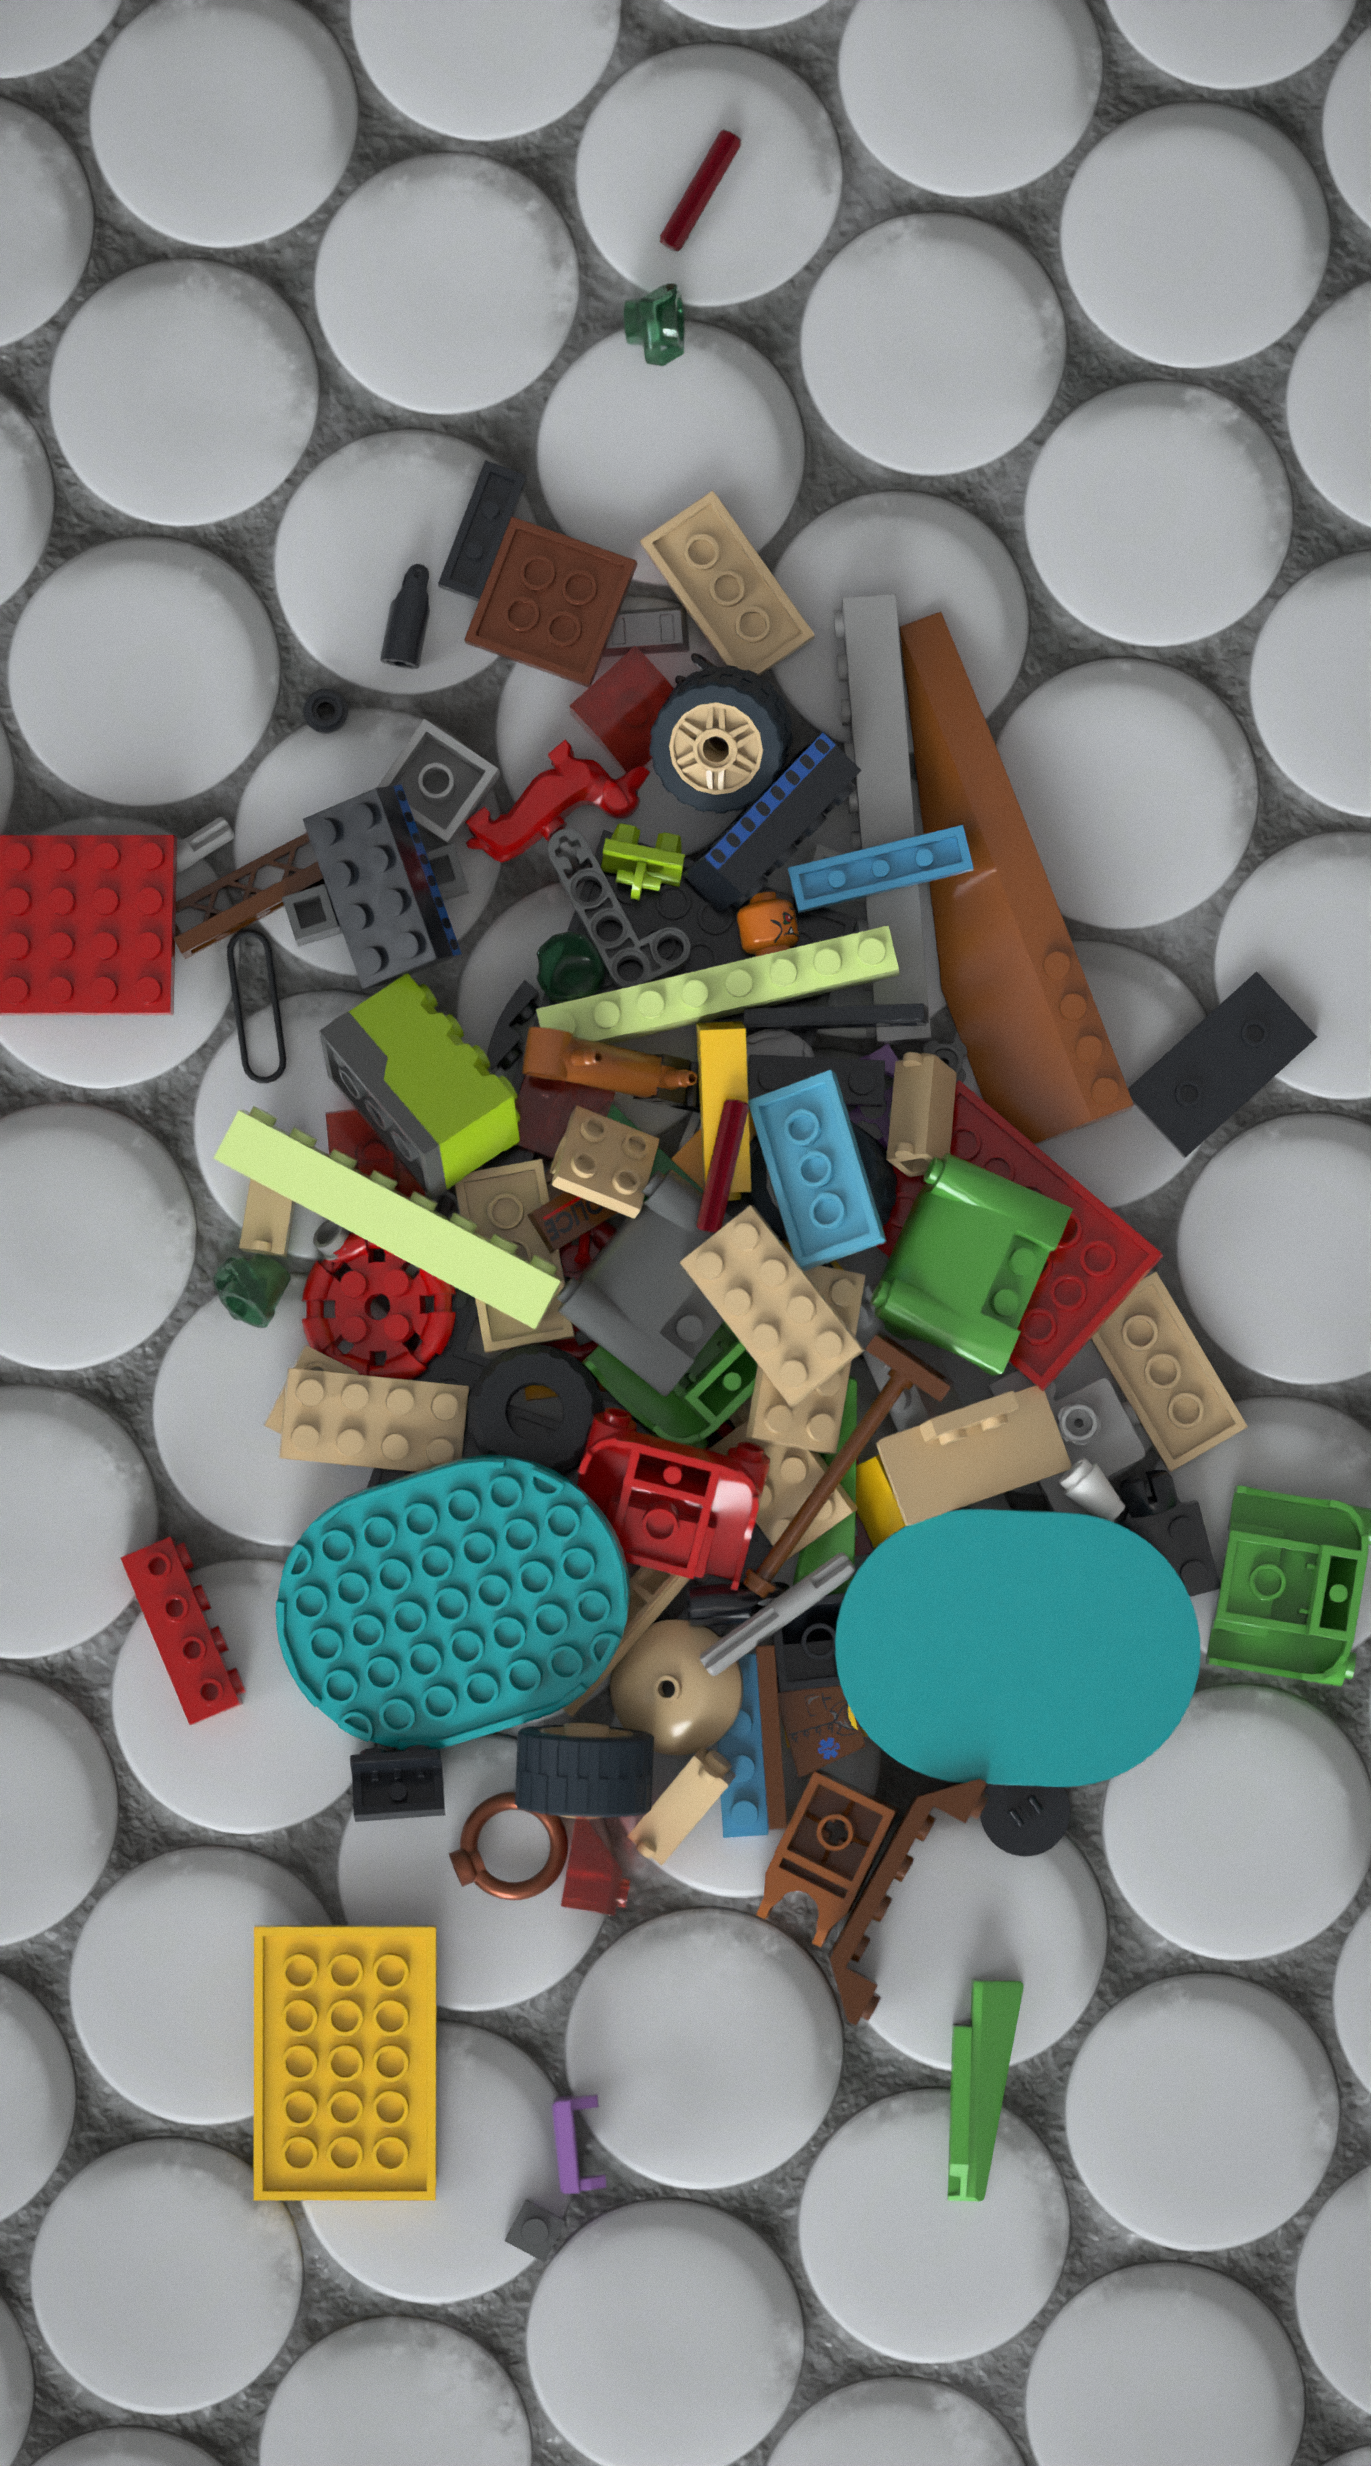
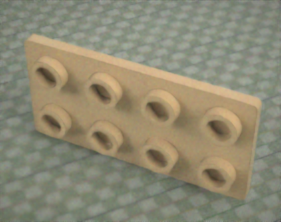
M1036 1385L1015 1393L1010 1391L931 1418L919 1426L881 1438L876 1442L904 1523L907 1526L1066 1472L1072 1467L1045 1391H1042Z

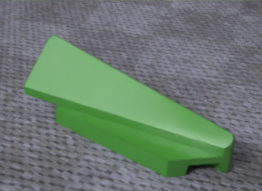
M972 1979L970 2025L952 2024L948 2201L980 2202L985 2198L1024 1988L1023 1983L1020 1981Z

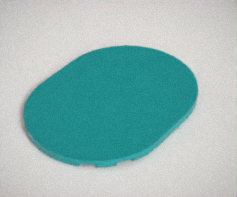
M502 1455L465 1457L365 1488L350 1494L325 1510L295 1543L282 1570L278 1599L276 1600L278 1640L285 1663L301 1692L314 1707L317 1706L327 1717L337 1723L338 1728L363 1741L397 1747V1750H405L413 1745H427L431 1749H440L545 1717L568 1706L582 1696L608 1667L624 1635L630 1605L628 1567L616 1532L605 1514L581 1488L568 1478L543 1465L521 1458Z
M957 1509L910 1526L906 1525L880 1543L854 1575L841 1603L835 1635V1658L841 1687L852 1713L868 1736L884 1752L914 1771L933 1778L960 1783L981 1779L987 1784L1075 1787L1105 1781L1129 1771L1156 1752L1179 1725L1195 1691L1201 1656L1199 1627L1192 1601L1177 1572L1165 1557L1139 1535L1117 1523L1096 1516L1070 1512Z

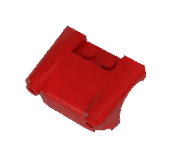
M610 1407L606 1408L605 1412L596 1413L580 1464L577 1486L598 1505L609 1520L622 1546L626 1562L690 1579L694 1577L703 1579L704 1573L733 1580L731 1589L737 1591L771 1463L770 1458L764 1454V1449L753 1443L739 1442L737 1447L728 1449L727 1455L636 1432L637 1424L631 1420L632 1415L619 1408Z

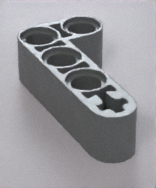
M567 828L559 830L552 835L548 843L550 863L612 982L618 989L664 979L687 965L690 959L691 945L689 938L683 931L678 928L667 927L638 940L585 837L575 829ZM564 842H567L570 847L579 846L576 850V858L582 870L575 874L566 856L557 857L561 853L560 845ZM587 864H590L592 867L583 869ZM574 874L570 879L566 877V875ZM584 881H595L601 886L602 893L595 901L584 902L577 896L576 890ZM614 920L622 926V934L617 940L607 942L600 939L597 935V928L603 921ZM667 939L677 940L683 946L682 955L673 961L661 958L657 951L661 942ZM629 959L636 960L643 966L641 977L632 982L621 979L617 972L620 964Z

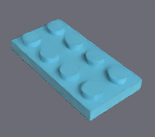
M828 1070L748 1100L793 1257L800 1267L806 1271L886 1242L836 1073Z

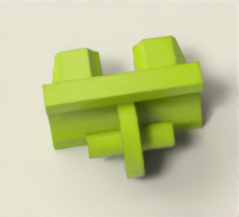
M619 823L611 839H605L601 869L605 872L617 874V883L632 885L631 899L640 900L642 888L660 891L661 883L680 887L685 854H681L680 835L666 832L659 833L655 848L638 845L640 829L636 826Z

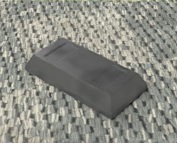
M685 607L620 611L603 657L689 651Z

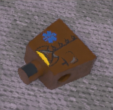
M841 1686L778 1693L779 1711L798 1777L806 1776L866 1746L861 1731L862 1727L852 1713Z

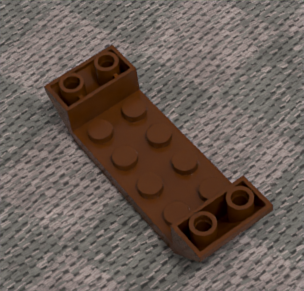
M976 1779L966 1783H956L913 1797L829 1952L828 1958L848 2022L857 2026L860 2018L869 2021L881 1997L875 1993L878 1984L874 1980L847 1966L850 1959L857 1963L860 1961L871 1940L870 1937L864 1935L872 1919L879 1923L881 1922L892 1901V1898L886 1895L894 1879L900 1882L903 1881L914 1861V1858L908 1855L915 1839L924 1842L936 1820L935 1817L929 1814L931 1809L935 1807L965 1824L969 1816L978 1819L990 1795L983 1792L987 1785L983 1780Z

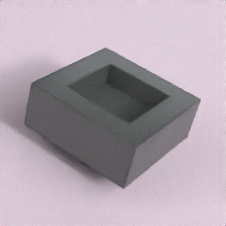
M526 2199L504 2241L545 2262L566 2220Z

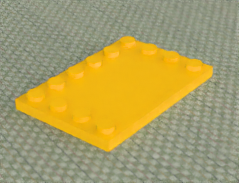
M255 1925L254 2200L436 2201L437 1925Z

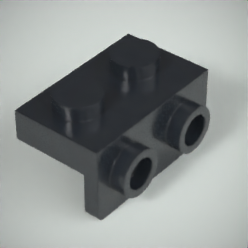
M413 1745L407 1747L405 1751L387 1752L380 1748H369L361 1751L358 1755L350 1756L355 1822L445 1816L443 1763L440 1749H431L427 1745Z

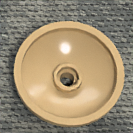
M670 1619L651 1624L612 1670L610 1681L611 1699L614 1711L623 1728L651 1733L654 1736V1751L666 1755L692 1754L698 1752L701 1747L706 1749L718 1742L734 1724L742 1705L744 1690L743 1676L738 1660L716 1676H712L700 1661L701 1653L722 1639V1637L707 1626H689L688 1620ZM666 1680L671 1681L675 1686V1692L672 1697H667L662 1691L663 1683Z

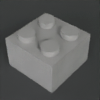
M423 719L377 788L402 785L417 828L443 846L456 842L467 826L465 822L476 813L500 778L497 767L426 719Z

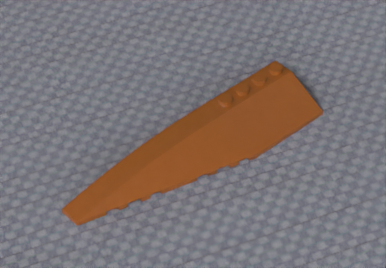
M940 611L900 626L899 631L923 834L963 825L974 867L973 871L929 881L941 990L960 1041L967 1048L966 1056L983 1101L1033 1144L1038 1145L1130 1111L1134 1104L1023 813L943 614Z

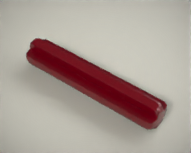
M722 130L718 134L660 235V242L665 247L677 252L682 249L741 146V139L737 135L727 130Z
M726 1099L723 1104L696 1224L697 1228L702 1231L716 1233L722 1228L749 1109L748 1103L744 1101Z

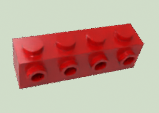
M168 1537L120 1557L189 1725H195L242 1705L240 1695L246 1692V1688L238 1669L235 1667L229 1670L222 1653L229 1651L220 1626L211 1628L205 1611L212 1609L203 1585L199 1584L194 1587L188 1569L195 1566L185 1542L177 1545L173 1537Z

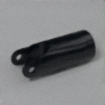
M414 564L408 569L403 579L402 588L390 605L380 661L385 664L407 669L419 668L430 614L427 593L429 571L422 564Z
M773 1582L777 1588L782 1589H775L773 1593L769 1592L766 1598H763L743 1583H739L737 1591L731 1589L732 1583L687 1586L686 1610L689 1626L742 1624L765 1607L759 1605V1602L767 1598H777L790 1587L784 1582Z

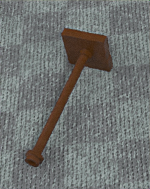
M880 1330L875 1334L865 1350L891 1368L887 1373L890 1379L757 1571L750 1567L746 1571L747 1577L743 1584L763 1598H766L769 1592L773 1593L777 1586L772 1582L773 1578L904 1389L910 1390L915 1384L941 1402L954 1381Z

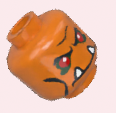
M775 892L756 894L750 899V904L741 908L737 913L742 947L747 953L754 954L755 957L790 949L799 941L800 935L795 908L790 901L777 899Z

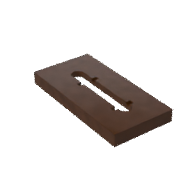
M756 1646L768 1829H786L787 1820L775 1646Z

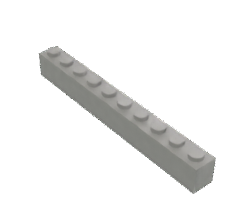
M896 594L843 597L842 610L834 611L835 638L844 637L845 654L837 655L839 682L847 681L848 698L840 699L842 726L851 725L852 743H844V753L861 769L860 773L855 777V786L857 788L848 797L849 814H858L859 831H851L852 852L915 837ZM919 884L856 899V903L865 902L866 920H858V932L889 925L900 976L862 984L863 991H872L873 1005L924 1003L928 1007L929 1017ZM930 1017L929 1024H926V1026L866 1028L867 1036L875 1035L876 1046L927 1043L931 1039Z

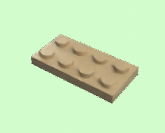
M711 491L640 540L642 548L725 666H737V668L746 671L748 669L757 673V676H760L815 638L813 631L714 491Z
M538 1159L471 1172L455 1184L460 1215L478 1224L475 1232L491 1240L493 1234H497L516 1244L518 1247L515 1253L531 1261L533 1256L536 1255L556 1265L558 1269L555 1275L563 1278L543 1319L536 1329L475 1298L485 1353L575 1338L572 1323L558 1312L562 1302L556 1297L565 1286L559 1249L550 1254L527 1216L550 1201L543 1160Z
M750 1205L680 1261V1264L790 1406L794 1407L865 1350L754 1206Z
M817 1266L804 1271L852 1334L856 1336L865 1275L825 1266ZM851 1361L794 1407L788 1404L758 1365L746 1438L826 1454H836Z
M1154 1272L1144 1278L1090 1340L1124 1398L1132 1406L1140 1425L1170 1473L1248 1426L1158 1273Z
M288 1367L278 1458L418 1472L449 1461L461 1459L469 1386Z

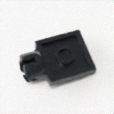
M1166 1470L1146 1472L1152 1494L1149 1497L1146 1495L1142 1478L1139 1479L1138 1474L1122 1481L1120 1493L1125 1505V1514L1122 1519L1114 1523L1136 1533L1159 1551L1177 1572L1190 1597L1219 1589L1220 1582L1199 1502L1197 1500L1181 1502L1177 1497L1173 1478Z

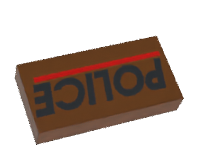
M564 1192L527 1216L551 1254L618 1212L569 1192Z

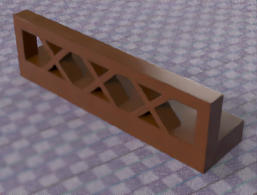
M304 833L176 902V914L189 907L206 912L201 924L184 933H181L176 924V932L173 939L185 959L285 907L282 897L325 884L318 862L304 869L293 866L297 850L311 843L308 833ZM290 854L287 864L277 862V860ZM266 866L285 870L282 880L265 890L253 887L258 870ZM250 875L247 885L238 883L239 880ZM229 886L245 891L242 902L225 911L214 908L218 892ZM211 896L208 906L198 904V902Z

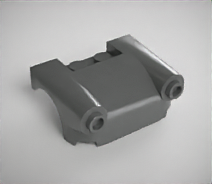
M672 1169L668 1170L665 1174L657 1170L652 1175L648 1185L641 1191L646 1196L636 1218L627 1216L583 1271L579 1279L577 1280L572 1277L556 1297L562 1302L558 1312L573 1323L584 1336L620 1360L665 1397L668 1396L695 1362L693 1359L724 1322L721 1315L680 1264V1261L715 1233L702 1231L697 1228L696 1224L703 1194ZM726 1212L722 1228L734 1219Z

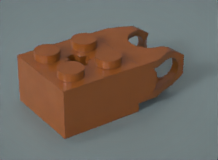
M821 1769L814 1771L765 1873L764 1898L756 1915L763 1919L768 1918L774 1905L781 1901L788 1892L800 1891L806 1893L814 1899L819 1912L817 1932L812 1943L823 1947L832 1928L852 1910L900 1808ZM839 1819L845 1823L844 1829L849 1834L847 1839L842 1837L838 1842H834L831 1839L833 1832L827 1828L829 1821L835 1824Z

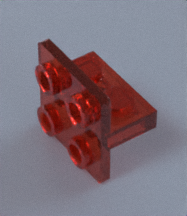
M526 1075L515 1103V1108L520 1116V1121L518 1122L520 1141L516 1145L536 1152L538 1157L553 1162L556 1150L566 1133L570 1116L575 1107L580 1106L607 1117L616 1092L564 1080L544 1079Z

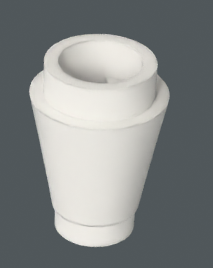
M1085 1457L1075 1462L1071 1469L1066 1471L1059 1480V1483L1065 1488L1063 1494L1096 1517L1113 1521L1125 1508V1505L1121 1502L1096 1462L1090 1463Z

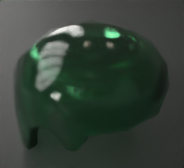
M571 931L555 934L539 947L536 954L539 966L536 978L541 990L553 1002L564 1003L593 996L602 985L604 979L603 960L599 951L585 935Z

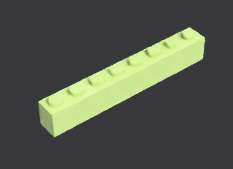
M888 925L538 1008L536 1012L540 1027L570 1032L574 1037L600 1043L614 1044L744 1013V1009L765 1008L900 976Z
M253 1106L250 1112L244 1109L238 1110L213 1159L534 1329L539 1326L563 1281V1278L555 1275L558 1269L556 1265L536 1255L533 1256L531 1261L515 1253L518 1246L497 1234H493L491 1240L475 1232L478 1224L455 1212L451 1219L435 1211L438 1203L416 1191H413L411 1197L406 1196L394 1189L398 1183L394 1179L376 1170H373L371 1176L354 1168L357 1163L356 1159L334 1148L330 1155L314 1147L317 1142L315 1137L293 1127L291 1133H288L274 1126L277 1118L256 1106Z

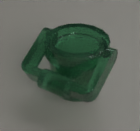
M674 283L664 284L644 297L625 301L624 328L627 343L629 345L643 346L645 361L649 365L665 366L685 353L684 306L681 293Z
M261 1254L254 1255L249 1261L243 1256L238 1259L228 1258L218 1267L217 1274L213 1277L214 1285L219 1292V1299L229 1311L231 1317L257 1328L268 1327L291 1281L290 1274L282 1265L272 1258Z

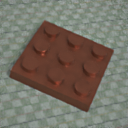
M511 516L464 641L468 645L591 688L638 565L637 561Z

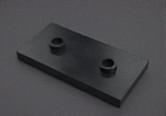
M1256 971L1128 1088V1091L1136 1107L1185 1159L1309 1046L1317 1036Z

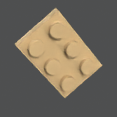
M748 1419L708 1450L727 1455L728 1449L737 1447L739 1442L753 1443L764 1449V1454L770 1458L771 1463L756 1523L774 1546L823 1476L828 1465L816 1451L746 1438ZM840 1483L787 1560L858 1509Z

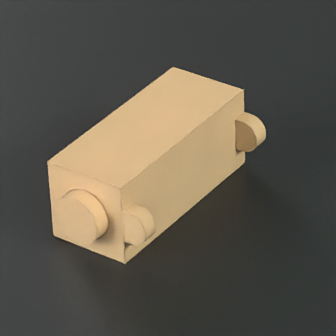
M908 1052L904 1054L903 1060L895 1061L887 1160L908 1177L925 1175L934 1157L941 1159L944 1154L950 1153L957 1072L940 1060L938 1056L930 1053L918 1054Z
M250 1178L239 1248L245 1252L287 1258L296 1202Z
M701 1747L653 1804L651 1810L643 1816L627 1837L637 1845V1850L644 1857L649 1859L652 1857L662 1866L737 1775L730 1770L732 1766L722 1754L715 1750L707 1751Z

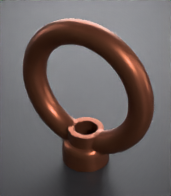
M504 1792L484 1800L471 1812L461 1832L460 1849L449 1853V1857L462 1887L474 1882L481 1890L499 1899L524 1900L541 1894L558 1879L567 1860L568 1837L560 1816L528 1812L538 1818L548 1832L550 1853L546 1864L538 1874L525 1881L507 1882L494 1877L485 1868L478 1850V1839L482 1828L494 1815L507 1810H521L515 1805V1792Z

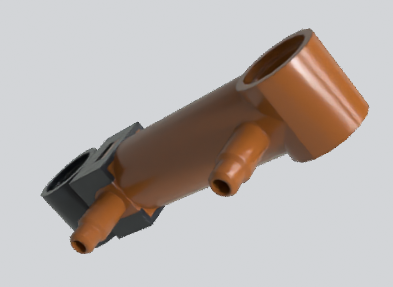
M529 1027L522 1069V1073L525 1075L569 1081L631 1095L635 1100L668 1105L669 1107L686 1111L700 1112L698 1062L667 1054H648L574 1037L570 1032L544 1027Z

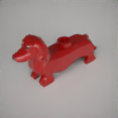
M565 739L547 754L554 768L539 773L530 782L509 813L500 815L496 820H493L490 817V812L484 806L465 822L470 833L475 837L469 839L466 845L471 849L483 850L495 861L506 862L524 853L543 837L546 841H550L552 835L566 828L567 823L564 819L582 805L595 806L606 815L615 819L628 818L639 808L640 798L638 791L651 772L645 767H635L623 776L613 779L598 762L591 759L574 757L575 754L572 746Z

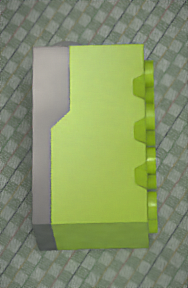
M407 973L347 1013L336 1017L329 1025L319 1030L329 1079L428 1196L434 1199L461 1181L465 1176L520 1141L518 1130L520 1116L514 1103L517 1094L509 1080L503 1075L497 1077L495 1074L491 1075L487 1069L491 1065L483 1050L476 1044L471 1047L468 1043H463L461 1038L464 1037V1032L457 1020L451 1014L444 1016L442 1012L438 1013L434 1009L438 1006V1003L432 991L425 984L418 986Z

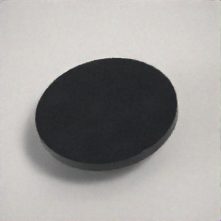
M988 1784L984 1792L990 1795L980 1814V1819L988 1838L1001 1850L1016 1856H1035L1054 1847L1065 1834L1070 1820V1802L1064 1787Z

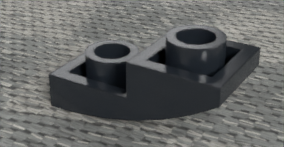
M526 980L523 981L505 1006L493 1031L487 1051V1058L491 1065L487 1070L492 1074H495L499 1068H502L505 1072L508 1071L523 1054V1051L518 1048L523 1042L522 1036L512 1027L516 1022L523 1027L536 1013V1009L540 1007L535 1003L540 997L539 992Z

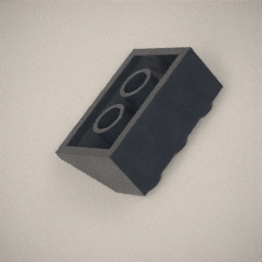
M845 1593L824 1596L773 1634L779 1692L841 1685L835 1658V1635L837 1619Z

